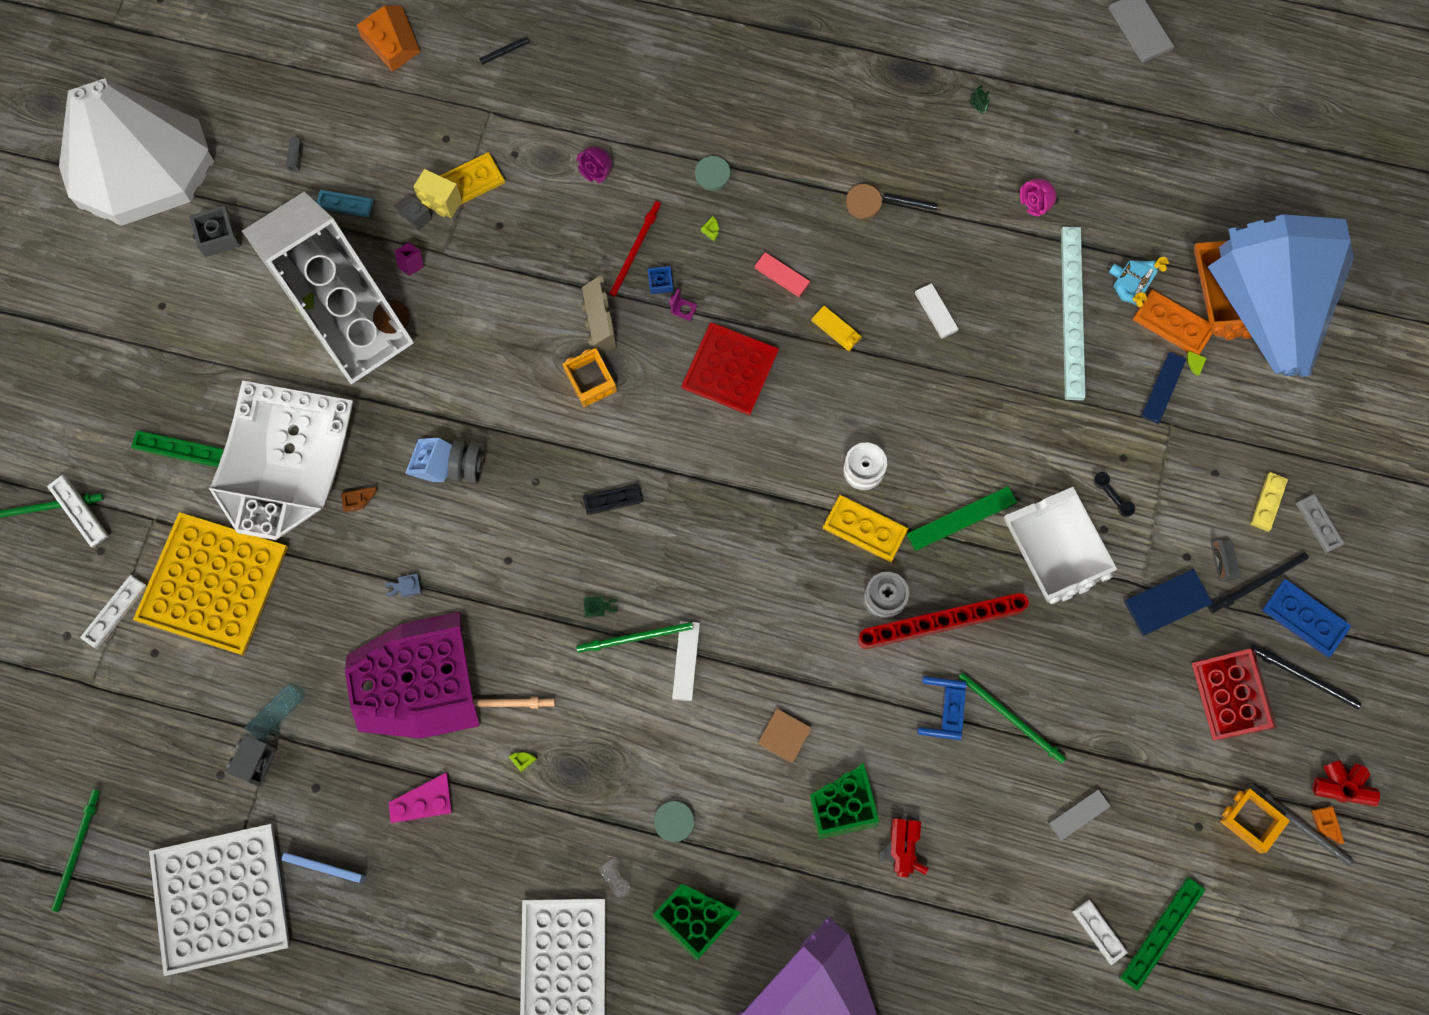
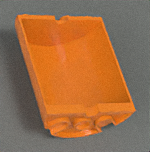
M1226 241L1196 243L1194 245V254L1211 333L1218 337H1224L1225 340H1232L1236 337L1252 338L1208 268L1209 265L1221 258L1219 247L1226 243Z

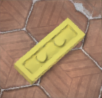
M1271 472L1267 474L1250 525L1267 532L1271 530L1288 479Z

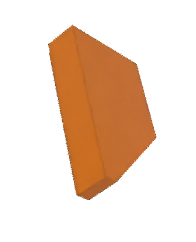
M1333 806L1311 811L1318 832L1338 844L1345 843Z

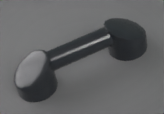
M1106 472L1097 473L1094 477L1095 486L1107 493L1119 507L1118 513L1122 517L1132 516L1135 512V505L1130 501H1123L1109 485L1110 476Z

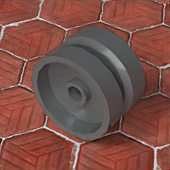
M454 440L448 462L449 480L461 482L465 478L467 483L478 484L484 464L483 443L471 442L468 446L465 440Z

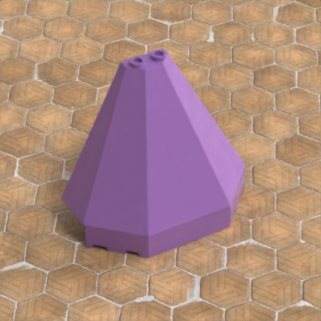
M830 917L816 931L810 934L801 944V949L754 1001L738 1014L877 1015L849 933H846Z

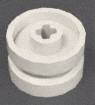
M869 442L853 446L848 451L843 466V473L847 483L859 490H870L877 487L885 474L887 457L881 448Z

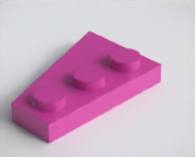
M446 772L389 802L391 823L452 814L448 773Z

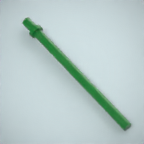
M87 493L85 496H81L87 505L104 500L102 493L93 495ZM58 501L5 509L0 510V518L62 508Z
M964 672L958 677L961 681H966V685L1048 752L1050 758L1054 757L1061 764L1066 760V757L1058 751L1056 746L1050 745Z

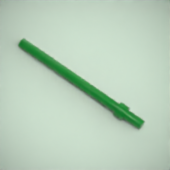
M692 622L605 640L595 639L591 640L590 643L576 645L578 653L590 650L595 652L605 647L693 630Z
M92 789L88 804L84 806L82 812L84 815L51 911H60L92 815H95L97 810L95 806L101 792L99 790Z

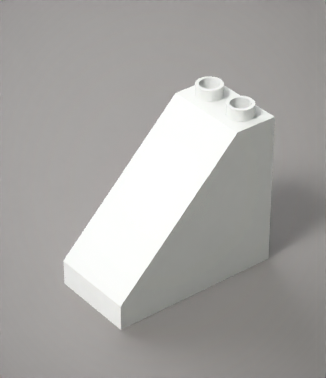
M305 192L242 230L263 263L350 384H353L414 343L334 219ZM313 292L315 295L314 309H303L305 303L301 298ZM379 304L391 320L388 322L397 333L386 334L379 331L374 325L373 312Z

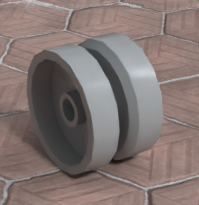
M881 572L873 576L868 582L864 593V604L868 612L880 619H892L898 616L905 608L909 598L908 585L896 573Z

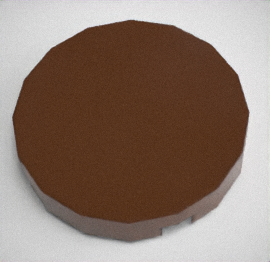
M387 300L403 327L406 328L410 320L408 308L400 301ZM379 304L373 312L374 325L383 333H397L388 322L391 320Z

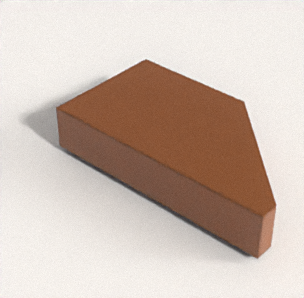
M377 487L341 493L343 511L346 513L364 509L377 493Z

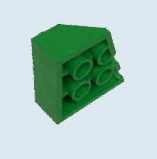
M864 763L810 795L818 840L878 827L879 818Z
M681 884L652 915V918L697 961L741 912Z

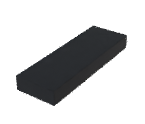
M639 483L583 496L587 515L643 503Z

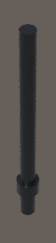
M1304 552L1230 595L1226 594L1220 598V601L1209 606V611L1213 614L1224 607L1228 608L1234 604V601L1309 559L1308 554Z
M1254 644L1251 645L1250 649L1255 650L1256 655L1261 657L1262 661L1280 667L1357 710L1361 707V702L1281 660L1273 652L1265 651Z

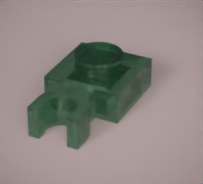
M982 85L972 93L970 104L981 114L987 111L990 102L987 98L990 92L987 91L985 93Z
M603 596L584 597V618L604 617V611L617 613L618 609L610 608V604L617 603V599L604 602Z

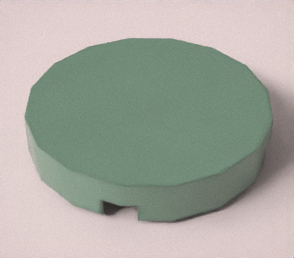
M717 156L703 158L695 168L696 182L705 190L716 191L722 189L730 180L728 163Z
M678 801L667 802L656 811L654 827L657 834L663 840L680 842L686 839L693 830L694 816L690 808L684 803Z

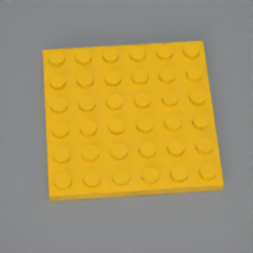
M179 512L133 620L244 656L288 547L261 537L240 534L235 529Z

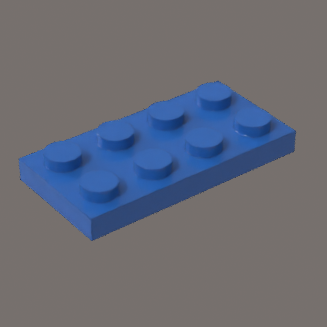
M1286 579L1282 580L1262 609L1263 612L1327 658L1331 657L1351 628L1350 624Z

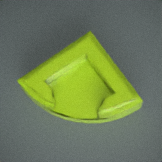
M712 216L701 228V232L714 242L719 234V226L717 220Z
M313 292L301 298L305 303L303 309H314L315 295Z
M1189 351L1186 355V362L1191 372L1199 376L1206 358Z
M517 752L508 756L521 773L537 760L533 755L525 752Z

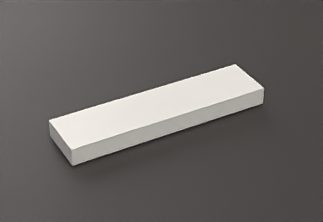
M61 475L47 486L91 547H96L109 537L65 475Z
M130 574L80 638L98 650L142 595L147 586Z
M692 622L693 630L679 632L672 700L692 701L700 623Z

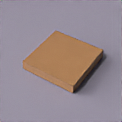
M776 709L758 745L793 764L812 728Z

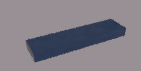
M1169 351L1141 414L1142 418L1156 424L1160 423L1187 360L1186 358Z

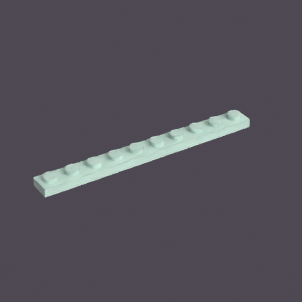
M1062 227L1065 400H1084L1085 368L1081 228Z

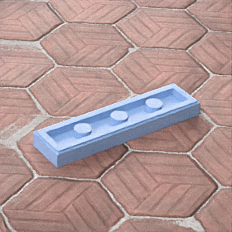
M286 852L281 859L282 861L364 884L366 878L365 875Z

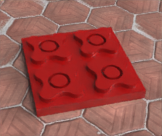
M710 322L681 389L751 416L779 349Z

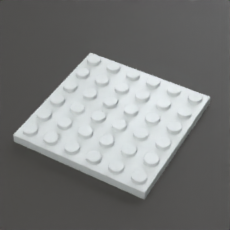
M273 824L149 851L164 976L290 948Z

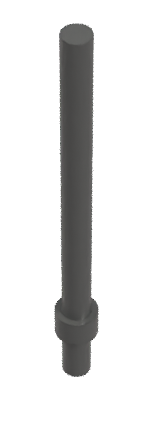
M1252 783L1248 785L1246 789L1250 788L1287 817L1290 823L1347 866L1350 867L1353 864L1354 860L1273 800V796L1268 792H1263Z

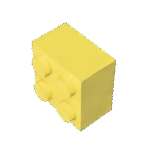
M426 169L423 170L413 186L418 200L428 210L432 209L442 217L447 216L452 219L462 202L456 183Z

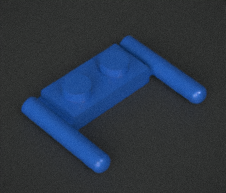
M924 676L922 678L924 684L945 687L942 730L919 727L917 730L918 734L961 740L966 681Z

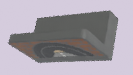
M1217 539L1211 544L1219 582L1239 579L1241 576L1232 540L1222 541V539Z

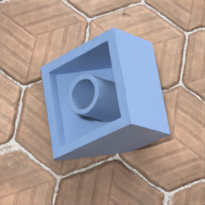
M440 438L418 439L405 473L431 482H444L448 476V462L452 445Z

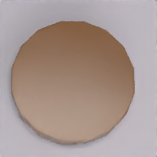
M860 184L849 190L846 196V206L848 212L853 217L859 219L872 218L879 213L882 197L875 187L868 184Z

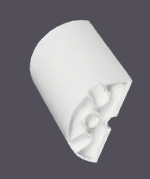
M1074 487L1004 516V520L1045 600L1050 602V604L1060 600L1064 602L1071 599L1078 592L1083 594L1089 591L1098 581L1104 582L1113 577L1112 573L1117 570Z

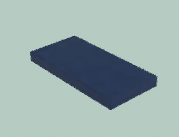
M1194 569L1124 601L1142 636L1213 604Z

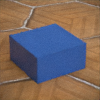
M670 266L648 269L650 294L673 292Z

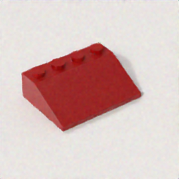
M1247 649L1192 663L1213 741L1277 728L1255 650Z

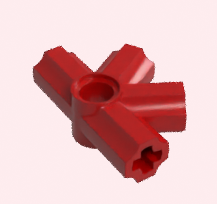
M1341 760L1323 767L1329 779L1319 777L1314 779L1312 785L1314 796L1336 799L1341 803L1352 802L1373 807L1378 806L1380 800L1379 789L1363 786L1371 775L1369 770L1363 765L1355 763L1347 773ZM1343 788L1348 790L1349 796L1343 792Z

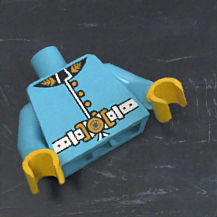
M1161 257L1157 261L1129 260L1125 268L1114 263L1109 273L1118 278L1113 287L1116 289L1120 299L1133 303L1138 307L1143 306L1142 300L1147 301L1144 292L1158 272V268L1162 272L1167 270L1164 264H1169L1168 259Z

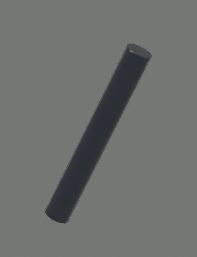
M524 37L479 58L482 65L528 44V38Z
M885 193L883 199L937 211L938 206L936 203Z

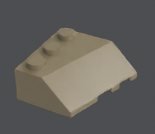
M602 275L582 287L585 302H581L583 313H587L588 319H584L586 330L591 332V336H588L589 347L596 348L598 352L616 349Z

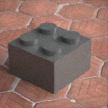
M225 205L189 216L198 249L204 257L240 247L232 216Z
M244 735L243 739H240L236 745L237 751L234 758L229 760L226 773L260 787L277 749Z

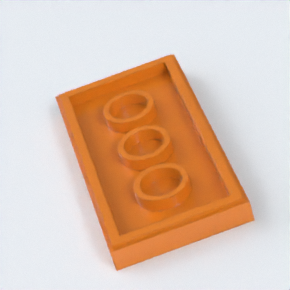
M1153 289L1148 294L1147 301L1143 302V306L1140 307L1133 318V321L1181 349L1200 355L1212 335L1208 321Z

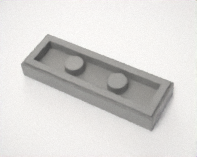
M1315 494L1296 503L1325 553L1345 544Z
M1098 789L1048 824L1059 840L1062 841L1111 806Z

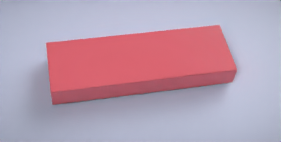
M766 252L755 265L756 270L799 298L810 284L809 280Z

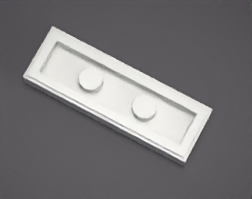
M932 283L915 291V295L941 339L958 331L957 325Z
M1087 900L1072 911L1110 965L1128 953L1090 900Z

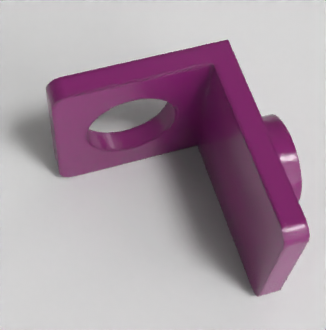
M677 289L675 295H672L670 298L671 314L691 321L697 309V304L682 299L680 289ZM687 305L691 308V312L683 314L680 311L681 307Z

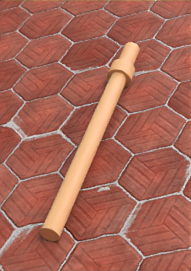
M555 698L473 699L476 707H530L531 709H539V707L555 706Z

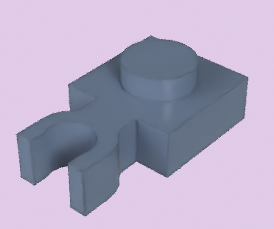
M418 574L398 577L399 583L396 584L393 582L385 583L387 588L394 587L392 592L387 593L388 597L395 596L400 592L402 598L422 594Z

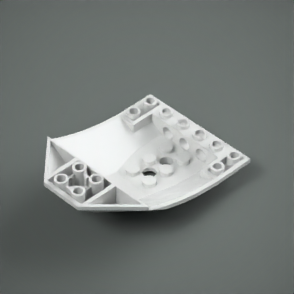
M242 381L225 449L209 488L237 533L277 540L323 509L341 457L353 400ZM298 426V434L292 436L290 434L291 428ZM287 444L295 446L293 453L287 454L285 452Z

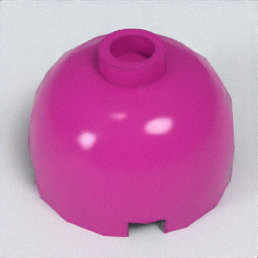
M1032 179L1020 188L1022 205H1027L1029 209L1026 211L1033 216H1040L1048 212L1056 202V191L1053 185L1046 179Z

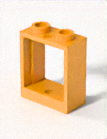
M596 348L585 350L582 355L571 357L562 364L564 372L583 408L617 392L616 385ZM596 361L606 382L582 393L571 372Z
M1250 788L1243 791L1240 790L1233 798L1235 800L1233 805L1226 807L1222 812L1224 817L1220 822L1258 853H1266L1290 820ZM1248 799L1274 818V821L1260 840L1234 820Z

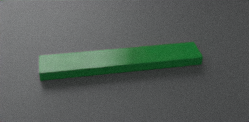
M139 430L136 431L131 445L133 450L218 468L224 452L222 448Z
M1009 486L909 532L906 536L916 552L1016 505L1017 501Z
M1186 877L1119 979L1135 991H1139L1206 891L1205 888L1190 877Z

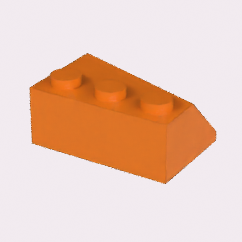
M384 5L357 24L361 38L392 72L420 53L402 6Z

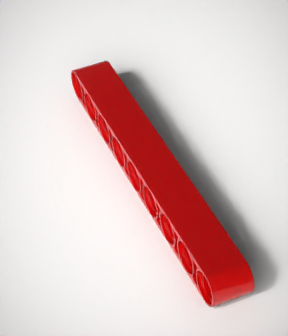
M1017 593L866 628L860 632L858 644L863 649H872L1018 615L1028 607L1029 599L1025 594ZM1014 600L1021 601L1023 607H1016L1014 604ZM995 605H1002L1004 612H998ZM976 609L984 610L985 616H979ZM963 613L967 620H959L957 614ZM938 618H945L948 621V624L941 625L938 621ZM926 622L929 625V629H922L919 623ZM900 627H908L910 633L903 634L900 630ZM884 630L889 631L891 638H884L881 632ZM862 636H871L872 642H864Z

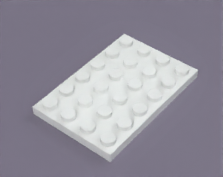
M605 899L522 900L520 1015H605Z

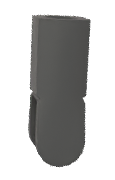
M292 137L289 140L285 166L289 171H299L303 144L297 137Z

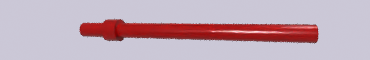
M655 201L650 212H647L644 218L645 222L609 295L616 297L651 224H654L656 221V214L661 206L660 202Z

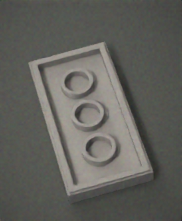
M1119 0L1109 5L1108 9L1142 63L1173 50L1172 42L1145 0Z

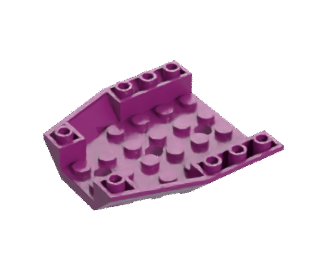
M460 612L400 624L347 654L345 676L350 709L358 732L423 739L480 726L470 683ZM444 665H452L453 669L450 674L442 673ZM412 673V681L409 683L403 682L404 674ZM367 681L373 682V688L370 691H364L363 685Z

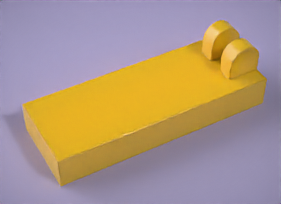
M825 306L812 318L813 323L849 352L862 338L859 333Z

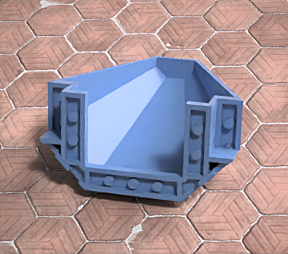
M1283 214L1276 216L1275 221L1264 223V220L1247 224L1248 227L1244 229L1230 228V240L1219 247L1221 258L1209 265L1208 268L1275 374H1284V376L1300 375V377L1311 375L1354 260L1346 219Z

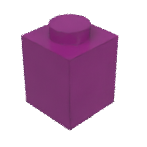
M408 242L394 251L398 268L408 276L423 268L421 252Z

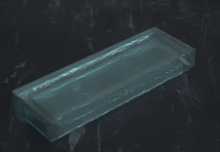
M288 684L245 728L258 741H261L304 698Z

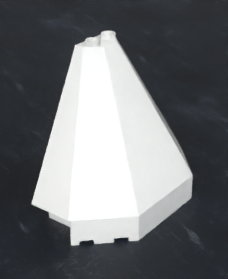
M106 78L68 91L59 168L68 197L71 198L79 209H85L96 216L109 219L122 226L192 201L195 190L198 186L200 187L206 177L209 166H212L214 163L213 158L208 152L209 149L198 119Z

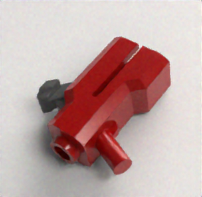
M892 819L890 843L879 853V861L881 862L885 858L894 861L893 872L897 873V877L909 878V874H913L914 869L924 875L928 872L929 867L917 862V857L915 856V843L921 836V821L908 820L906 822L903 819Z

